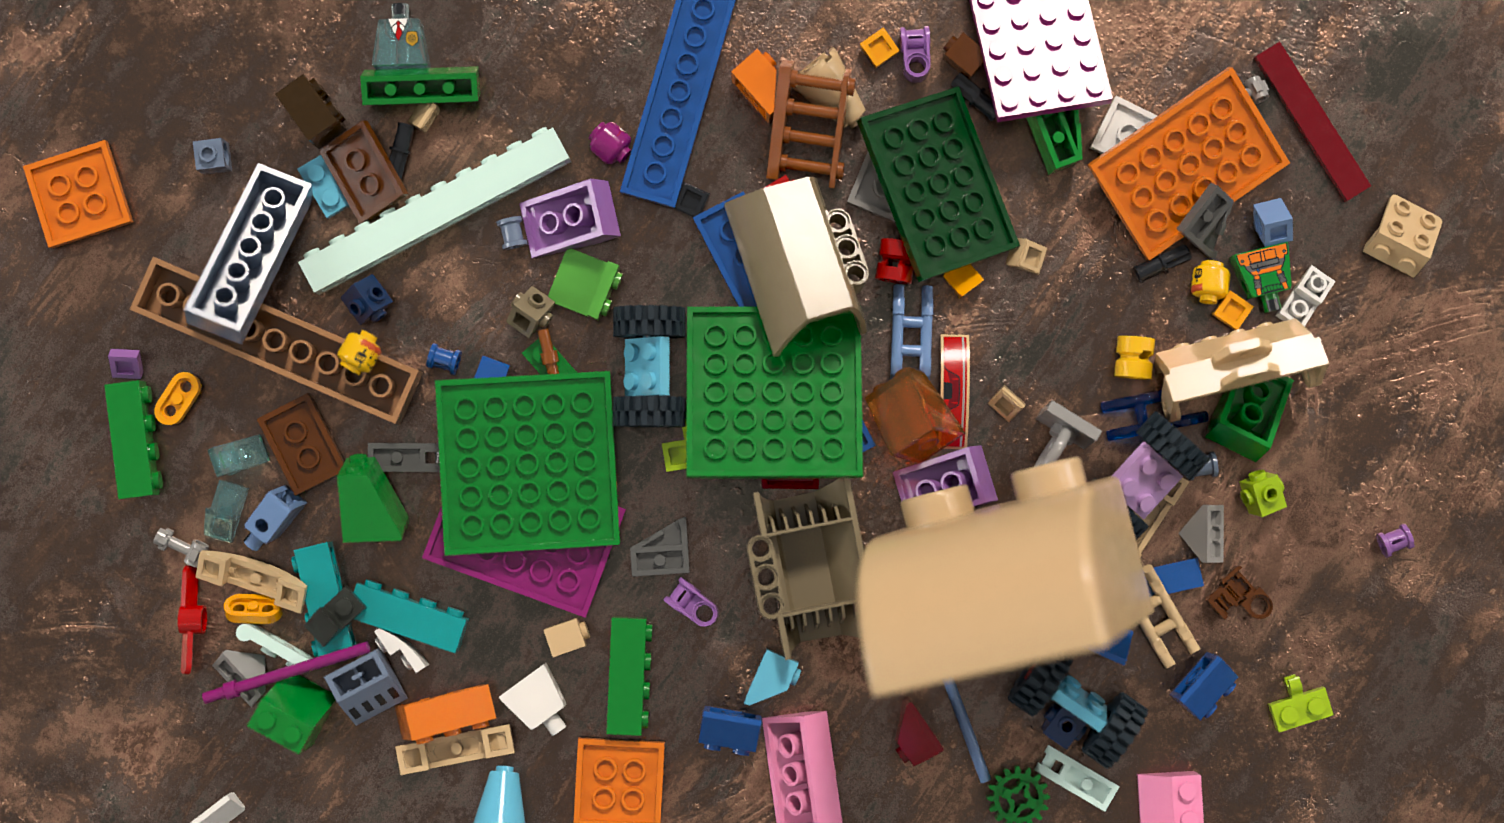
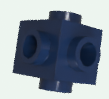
M373 274L354 283L340 297L351 315L354 316L360 325L370 320L373 323L381 320L387 314L385 309L393 302L387 291Z
M1054 703L1045 713L1044 718L1046 720L1041 726L1043 734L1066 750L1074 739L1079 741L1087 730L1086 722L1060 704L1056 705Z

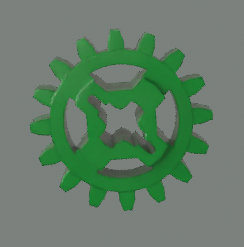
M1015 765L1014 772H1010L1004 767V776L1001 777L996 773L994 774L997 783L988 784L993 794L986 795V799L994 802L988 808L990 812L998 811L995 816L998 822L1005 818V823H1033L1032 818L1034 817L1038 820L1043 819L1039 811L1048 810L1043 800L1050 799V795L1043 793L1042 790L1046 789L1048 785L1046 782L1038 783L1041 778L1038 772L1031 776L1030 767L1027 766L1021 772L1019 765ZM1017 778L1016 783L1009 786L1004 785L1007 781ZM1030 782L1036 789L1037 798L1030 795ZM1021 790V794L1025 798L1024 800H1018L1015 804V800L1011 796L1013 793L1018 794ZM999 796L1005 798L1008 803L1006 812L1000 805ZM1027 808L1032 809L1028 813L1019 816L1020 811Z

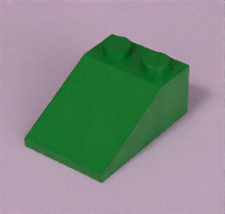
M1284 376L1224 391L1212 415L1205 437L1257 462L1271 449L1294 380Z

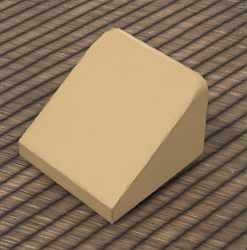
M419 103L408 122L425 133L439 114L440 108L435 103Z
M1018 238L1020 246L1009 251L1006 265L1039 275L1047 247L1027 239Z

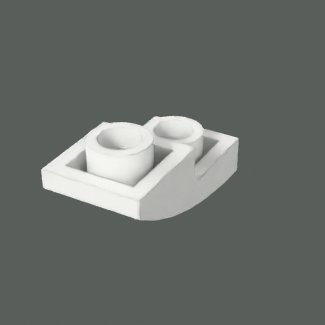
M1311 265L1281 306L1282 309L1277 312L1276 316L1282 321L1296 318L1305 327L1335 281Z
M381 628L374 631L377 635L375 642L383 653L388 652L390 656L401 650L403 655L400 658L408 670L414 669L417 673L430 665L424 656L401 635Z

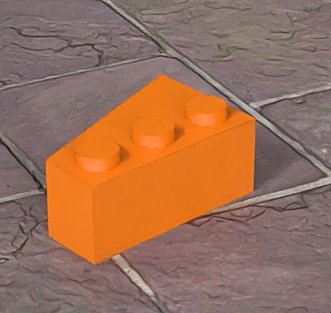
M488 684L449 692L433 698L421 699L406 705L400 704L395 706L402 739L415 740L416 745L433 741L432 735L444 733V737H449L462 733V727L471 725L472 730L489 726L488 720L496 719Z

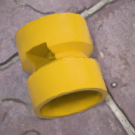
M1118 336L1116 352L1120 355V358L1115 361L1114 376L1127 379L1151 380L1153 363L1149 361V357L1154 355L1155 339L1139 336Z

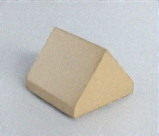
M1005 385L988 402L1008 422L1026 404Z

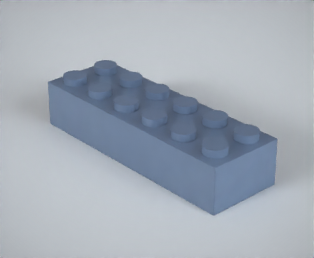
M257 164L184 309L187 324L242 345L313 200L311 183L262 164Z

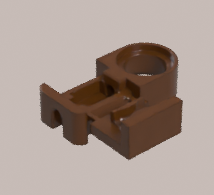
M1234 566L1230 569V573L1221 577L1219 580L1220 584L1224 585L1226 583L1224 587L1220 585L1205 599L1224 620L1228 617L1227 610L1233 605L1235 607L1240 605L1250 617L1256 619L1268 617L1273 610V603L1270 597L1261 587L1257 586L1254 588L1239 571L1242 568L1241 566ZM1258 597L1266 602V609L1261 614H1255L1251 609L1252 601Z

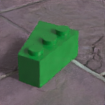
M1079 109L1027 117L1049 175L1074 166L1083 159Z

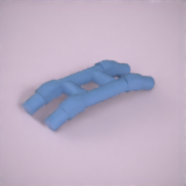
M896 284L893 286L890 387H901L903 356L920 357L918 387L928 389L930 387L933 287L929 285L922 287L921 317L904 316V286ZM921 328L920 345H903V329Z

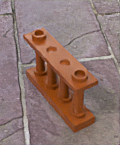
M783 59L779 66L766 178L778 180L781 171L786 172V169L830 175L829 187L835 188L837 180H842L845 163L840 162L848 96L854 95L856 79L851 78L852 69L846 68L843 80L799 74L798 70H794L795 61ZM797 85L841 91L839 108L795 102V99L790 98L791 88H796ZM793 113L836 119V134L831 136L792 130V127L787 126L788 116H793ZM792 141L833 147L832 164L789 158L788 154H784V145Z

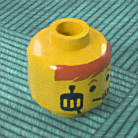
M1213 260L1202 261L1201 265L1196 266L1192 272V294L1200 298V302L1203 304H1217V300L1223 299L1228 295L1230 283L1229 270L1224 267L1222 262Z
M364 330L361 331L360 335L355 332L349 333L338 351V357L341 360L340 365L357 375H360L361 372H370L381 354V348L375 344L378 338Z

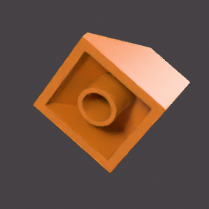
M756 49L731 71V80L770 124L774 117L775 66L777 64L767 52L762 54Z

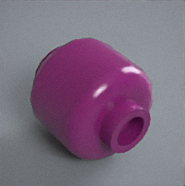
M615 122L600 123L589 136L591 141L590 150L606 164H613L616 161L622 163L632 151L629 149L631 136Z

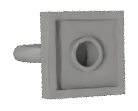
M1052 400L1040 410L1035 418L1050 428L1049 433L1052 438L1042 451L1034 467L1057 461L1066 445L1075 443L1085 449L1097 441L1102 431Z

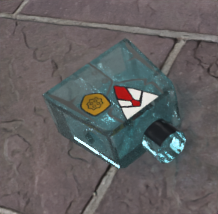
M393 3L392 19H380L378 21L372 66L376 70L431 68L422 22L417 18H409V4Z

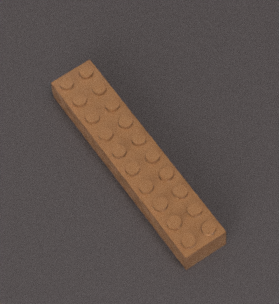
M152 257L130 310L394 424L401 425L423 372L380 354L370 372H361L360 375H357L340 365L341 360L338 357V351L345 338L263 303L242 345L187 324L184 309L200 276Z

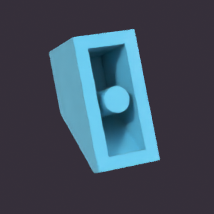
M766 648L744 703L752 705L787 691L790 684L795 686L801 670L797 668L799 662L794 659L785 660L784 655Z

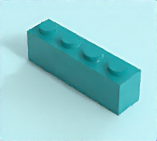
M332 541L294 550L295 556L291 558L294 572L299 573L300 580L307 585L305 601L308 612L305 613L306 622L320 607L325 606L343 589ZM352 622L325 647L315 637V640L311 641L314 657L357 645Z
M366 579L365 583H356L354 593L367 608L354 620L452 653L459 651L469 622V618L463 617L464 611L448 607L447 611L436 608L437 602L426 598H420L419 602L409 598L410 593L395 588H393L392 592L381 589L383 584Z

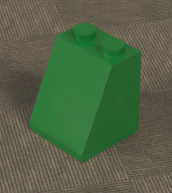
M354 454L346 458L337 475L343 543L401 541L409 523V516L375 457H367L366 454Z
M297 675L278 681L260 701L247 726L291 751L300 754L313 746L337 701L331 691L302 675Z

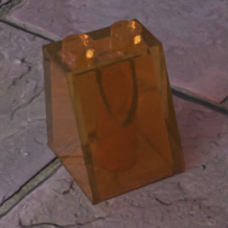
M911 367L902 368L895 373V377L886 383L877 385L873 392L865 397L882 437L893 457L921 463L966 434L924 371Z

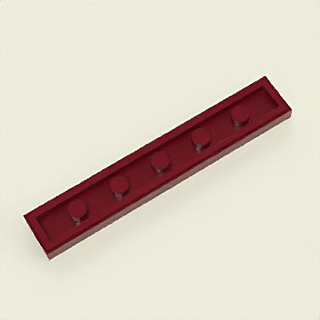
M1279 41L1255 56L1254 60L1344 202L1371 187V184L1281 42Z

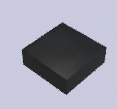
M684 182L676 206L672 209L693 218L702 213L710 193Z

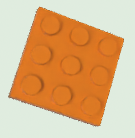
M99 141L23 166L48 248L53 249L133 223L108 141Z
M579 737L574 823H661L665 742Z

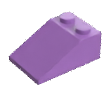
M588 179L519 203L532 258L560 253L568 249L586 247L621 236L609 182L605 180Z
M981 445L966 447L893 472L901 501L960 485L968 486L974 508L998 500Z

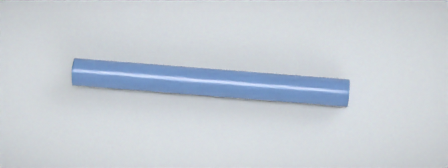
M955 680L943 682L981 783L990 781L991 776Z

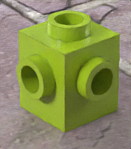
M1256 470L1248 474L1249 478L1239 481L1242 490L1240 497L1247 507L1249 514L1264 517L1287 507L1283 494L1284 484L1277 474L1265 472V470Z

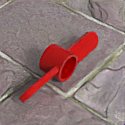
M186 565L182 571L181 606L178 611V630L182 634L181 673L189 675L192 668L193 634H205L208 621L206 606L197 605V568Z

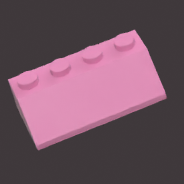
M827 711L800 712L762 718L776 823H842Z
M1195 771L1137 774L1140 823H1204L1200 774Z

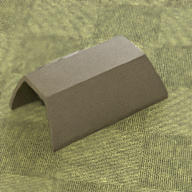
M806 177L762 188L725 203L724 207L774 357L780 356L788 342L809 322L848 310L853 312L860 335L866 334L867 327L857 294L863 290L869 276V270L849 214L842 209L827 211L815 177ZM837 223L842 229H834L830 224ZM839 249H847L851 255H843ZM847 275H856L860 281L854 282Z
M838 478L815 492L774 501L763 498L759 492L753 493L761 535L751 537L746 545L750 573L759 613L768 619L777 618L785 660L791 659L792 651L800 642L838 635L860 638L857 610V580L864 549L850 478ZM763 540L766 542L768 550L764 556L758 557L753 553L752 546L755 541ZM764 568L770 569L773 573V580L768 585H762L758 581V573ZM770 597L776 598L779 603L778 610L772 614L766 613L763 608L764 601Z

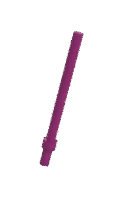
M363 642L239 682L232 680L223 683V687L202 693L204 703L208 704L224 698L230 700L240 697L243 692L370 653V646L368 642Z

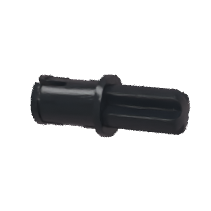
M963 73L958 74L953 79L951 86L953 88L959 86L962 96L970 102L969 106H975L992 122L996 118L992 98L985 93L986 89H980Z
M398 122L393 146H389V150H391L389 160L400 179L403 177L407 157L412 153L409 150L416 126Z
M1182 245L1162 255L1158 254L1155 258L1138 266H1134L1140 283H1143L1145 280L1161 273L1168 274L1170 269L1192 259L1190 250L1186 245Z

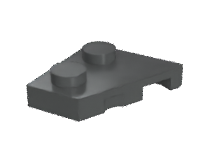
M1210 183L1176 229L1207 257L1215 260L1218 254L1214 250L1218 234H1224L1227 225L1226 219L1231 212L1234 200L1219 186Z
M686 517L678 519L630 548L632 577L690 573Z

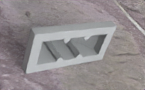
M1202 505L1179 532V535L1202 563H1223L1224 505Z
M225 650L212 666L227 682L232 680L239 682L265 673V655ZM266 686L243 692L240 696L252 707L266 692Z

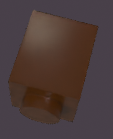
M964 32L958 39L953 36L943 48L946 53L942 60L959 74L963 73L969 79L973 77L984 63L980 46Z

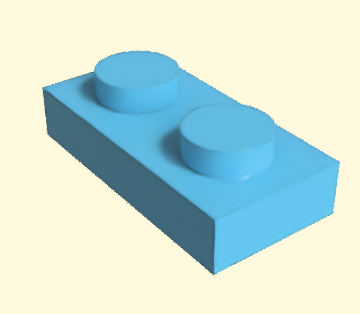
M321 155L297 169L303 180L312 184L313 196L326 218L329 219L349 207Z

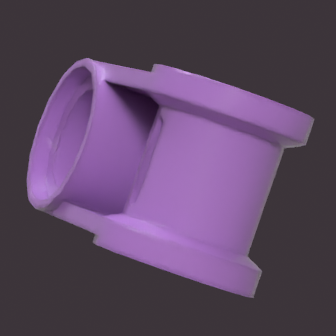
M929 26L916 30H906L905 27L900 28V50L902 53L904 77L911 83H920L928 76L931 64ZM913 62H919L924 66V71L914 73L910 70L909 65Z
M682 577L678 579L679 584L672 594L663 599L668 605L682 615L687 616L699 626L706 627L712 625L719 616V610L715 603ZM686 590L685 595L682 597V599H681L680 601H678V599L681 597V595H682V594L684 593V591ZM702 605L711 607L713 617L710 621L705 622L699 619L697 612Z

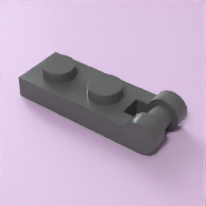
M368 443V457H375L383 472H440L438 443ZM427 452H435V463H427Z

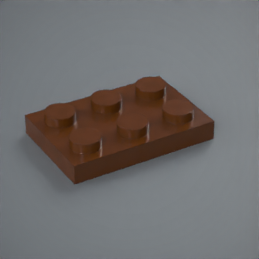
M360 121L319 150L359 224L372 220L409 195L368 121Z
M306 393L257 418L295 496L338 475L344 460L310 393Z

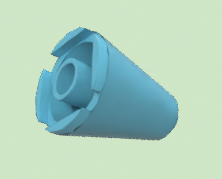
M496 766V771H490L473 823H525L519 773L513 772L514 767Z

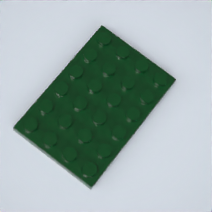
M959 86L879 111L857 120L918 283L1020 246Z

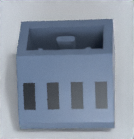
M380 648L324 677L337 703L355 726L408 699L388 659Z

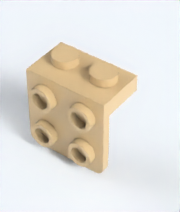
M1392 195L1388 200L1379 228L1367 241L1363 252L1414 278L1431 258L1442 225V219L1397 195Z

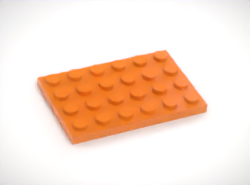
M1228 67L1087 164L1144 257L1147 260H1151L1184 237L1176 228L1210 183L1219 186L1235 202L1290 164L1233 67Z

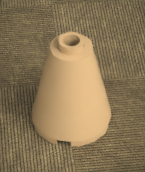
M832 47L829 49V56L825 52L822 53L799 73L843 80V74L846 69L838 52ZM800 85L793 88L814 105L839 108L841 91ZM856 89L853 96H848L844 128L848 125L851 129L858 125L857 120L864 117L862 114L866 109Z

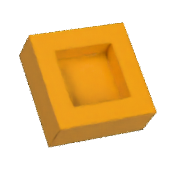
M884 27L860 43L861 49L875 68H878L900 52Z
M1230 290L1212 315L1233 330H1237L1254 306Z

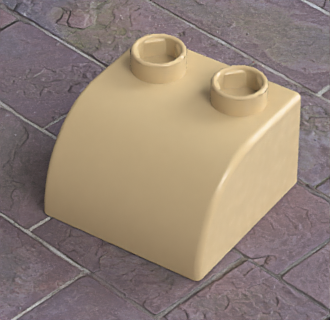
M1072 457L1014 472L1011 478L1017 497L1016 500L974 510L968 486L960 485L901 501L900 505L906 527L871 540L864 549L858 572V623L871 695L873 697L883 696L1108 646L1154 612L1119 479L1112 476L1087 482L1081 459L1079 457Z

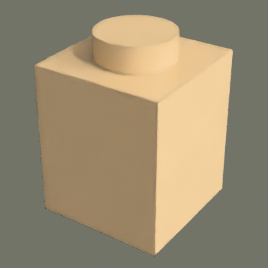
M579 617L543 630L552 657L587 645L586 639L590 638L585 621L580 623Z

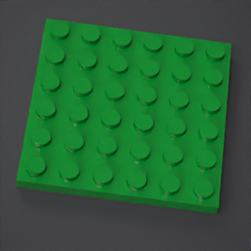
M687 307V479L863 478L861 335L853 312L848 310L809 322L788 342L780 356L774 357L757 307Z
M610 371L435 380L445 555L620 545Z

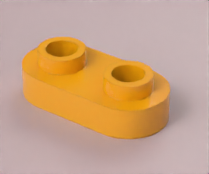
M188 372L178 373L172 378L154 408L155 417L160 423L176 425L184 419L201 392L199 378ZM185 382H190L191 384L189 392L183 390ZM170 406H174L176 409V413L173 416H169L167 413V409Z
M235 594L224 602L225 616L233 623L271 624L282 617L283 608L274 605V598L262 594Z

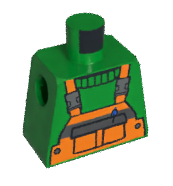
M1288 242L1229 257L1230 264L1247 300L1261 297L1265 313L1282 309L1278 292L1289 290L1292 286Z

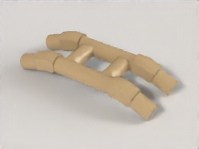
M1146 565L1143 567L1144 574L1155 594L1151 596L1153 608L1161 605L1168 619L1154 627L1147 617L1139 625L1165 669H1168L1176 663L1160 638L1162 635L1175 628L1191 655L1201 650L1182 619L1153 566Z

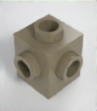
M531 286L525 294L520 292L511 303L512 309L506 322L527 338H530L540 327L545 329L554 316L551 314L555 302L546 294Z

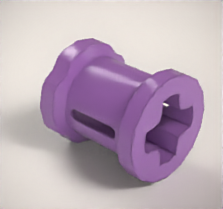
M1406 524L1399 525V529L1383 534L1381 532L1376 534L1379 548L1386 558L1392 556V553L1406 547L1408 549L1415 547L1413 536Z

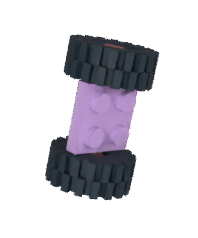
M1156 411L1136 431L1144 441L1112 475L1121 482L1126 505L1130 507H1127L1136 540L1149 527L1141 518L1145 519L1182 479L1183 476L1180 473L1191 481L1210 460L1192 441Z

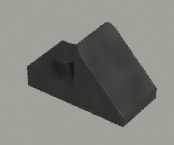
M345 586L325 606L320 607L306 622L304 627L325 647L367 606L348 586Z

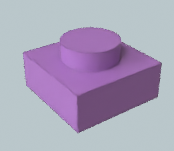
M110 349L108 359L112 378L141 379L143 366L139 350Z

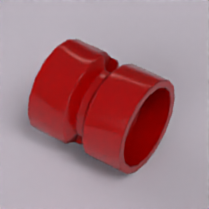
M882 238L879 248V256L882 258V261L877 263L875 279L896 284H912L913 267L910 265L903 241ZM893 261L899 262L898 267L893 266Z

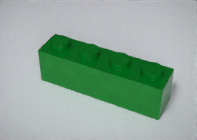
M479 66L364 70L360 76L362 105L475 102L480 97Z
M141 380L106 384L104 387L118 499L160 495L159 489L163 487L161 472L157 471L156 460H159V448L157 443L153 441L152 432L156 430L154 415L150 414L149 403H152L151 388L147 386L146 381Z
M613 616L611 619L607 734L641 736L643 728L648 729L649 711H644V699L649 700L650 682H645V671H651V653H646L647 642H652L653 625L647 624L648 618Z

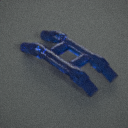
M1162 390L1101 402L1103 413L1134 407L1137 424L1107 430L1108 441L1139 436L1136 431L1148 419L1145 405L1161 402ZM1206 411L1181 415V420L1170 423L1175 428L1208 422L1209 415Z

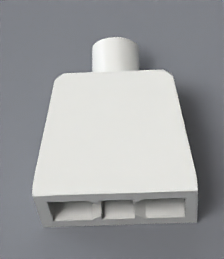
M547 663L499 696L500 700L531 730L543 723L550 734L554 736L566 727L557 712L567 704Z

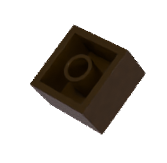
M302 74L275 93L307 140L318 149H321L347 130L342 123L346 118L337 106L331 101H326L330 96L315 78L309 80Z

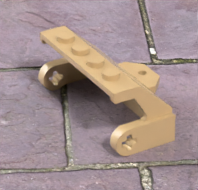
M1296 318L1275 324L1272 322L1262 323L1255 329L1247 331L1237 329L1226 336L1218 338L1217 336H1209L1201 340V342L1190 345L1189 343H1181L1173 347V349L1156 353L1154 361L1157 374L1163 372L1165 376L1161 403L1168 422L1181 420L1179 402L1302 372L1304 382L1308 388L1319 386L1322 384L1329 364L1320 338H1313L1312 333Z

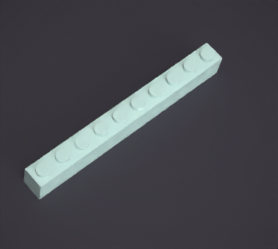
M547 127L535 131L531 135L532 139L524 143L520 140L509 145L506 148V153L498 157L496 154L490 155L481 161V166L473 170L469 167L458 172L455 175L456 179L449 183L441 181L430 188V193L422 197L420 194H417L405 201L406 205L398 210L390 208L379 215L381 219L373 223L366 221L354 228L355 232L347 237L344 234L339 235L329 241L330 246L322 250L315 248L303 255L305 259L298 263L314 293L318 295L325 293L570 163L571 160L554 128L548 130Z

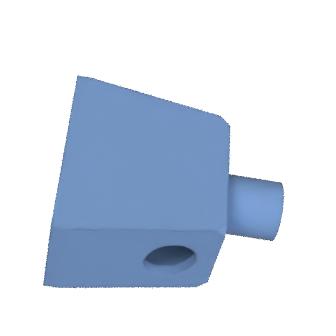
M287 485L269 491L244 525L250 531L244 539L245 545L254 551H258L263 543L268 544L278 539L308 502L299 495L295 496L292 489Z

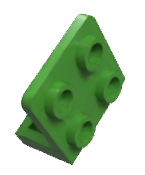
M568 249L564 254L548 297L559 306L600 321L602 315L606 317L610 310L612 300H609L612 290H617L622 280L623 274L619 273L621 268L610 261L604 262L574 249Z

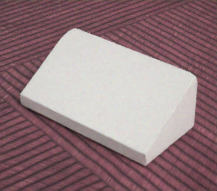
M231 792L191 823H229L245 810V806L236 794Z

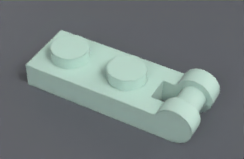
M246 623L236 629V636L239 640H252L262 646L260 650L273 658H276L278 655L287 660V666L314 658L257 624Z
M1048 745L1044 751L1046 755L1041 763L1038 762L1034 770L1101 810L1106 811L1119 786ZM1056 760L1063 763L1058 773L1051 770Z

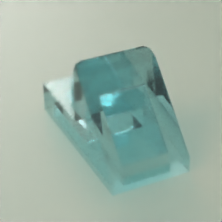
M260 434L215 446L207 450L217 477L227 474L231 476L270 461Z
M219 480L212 505L205 509L204 535L233 543L249 488Z

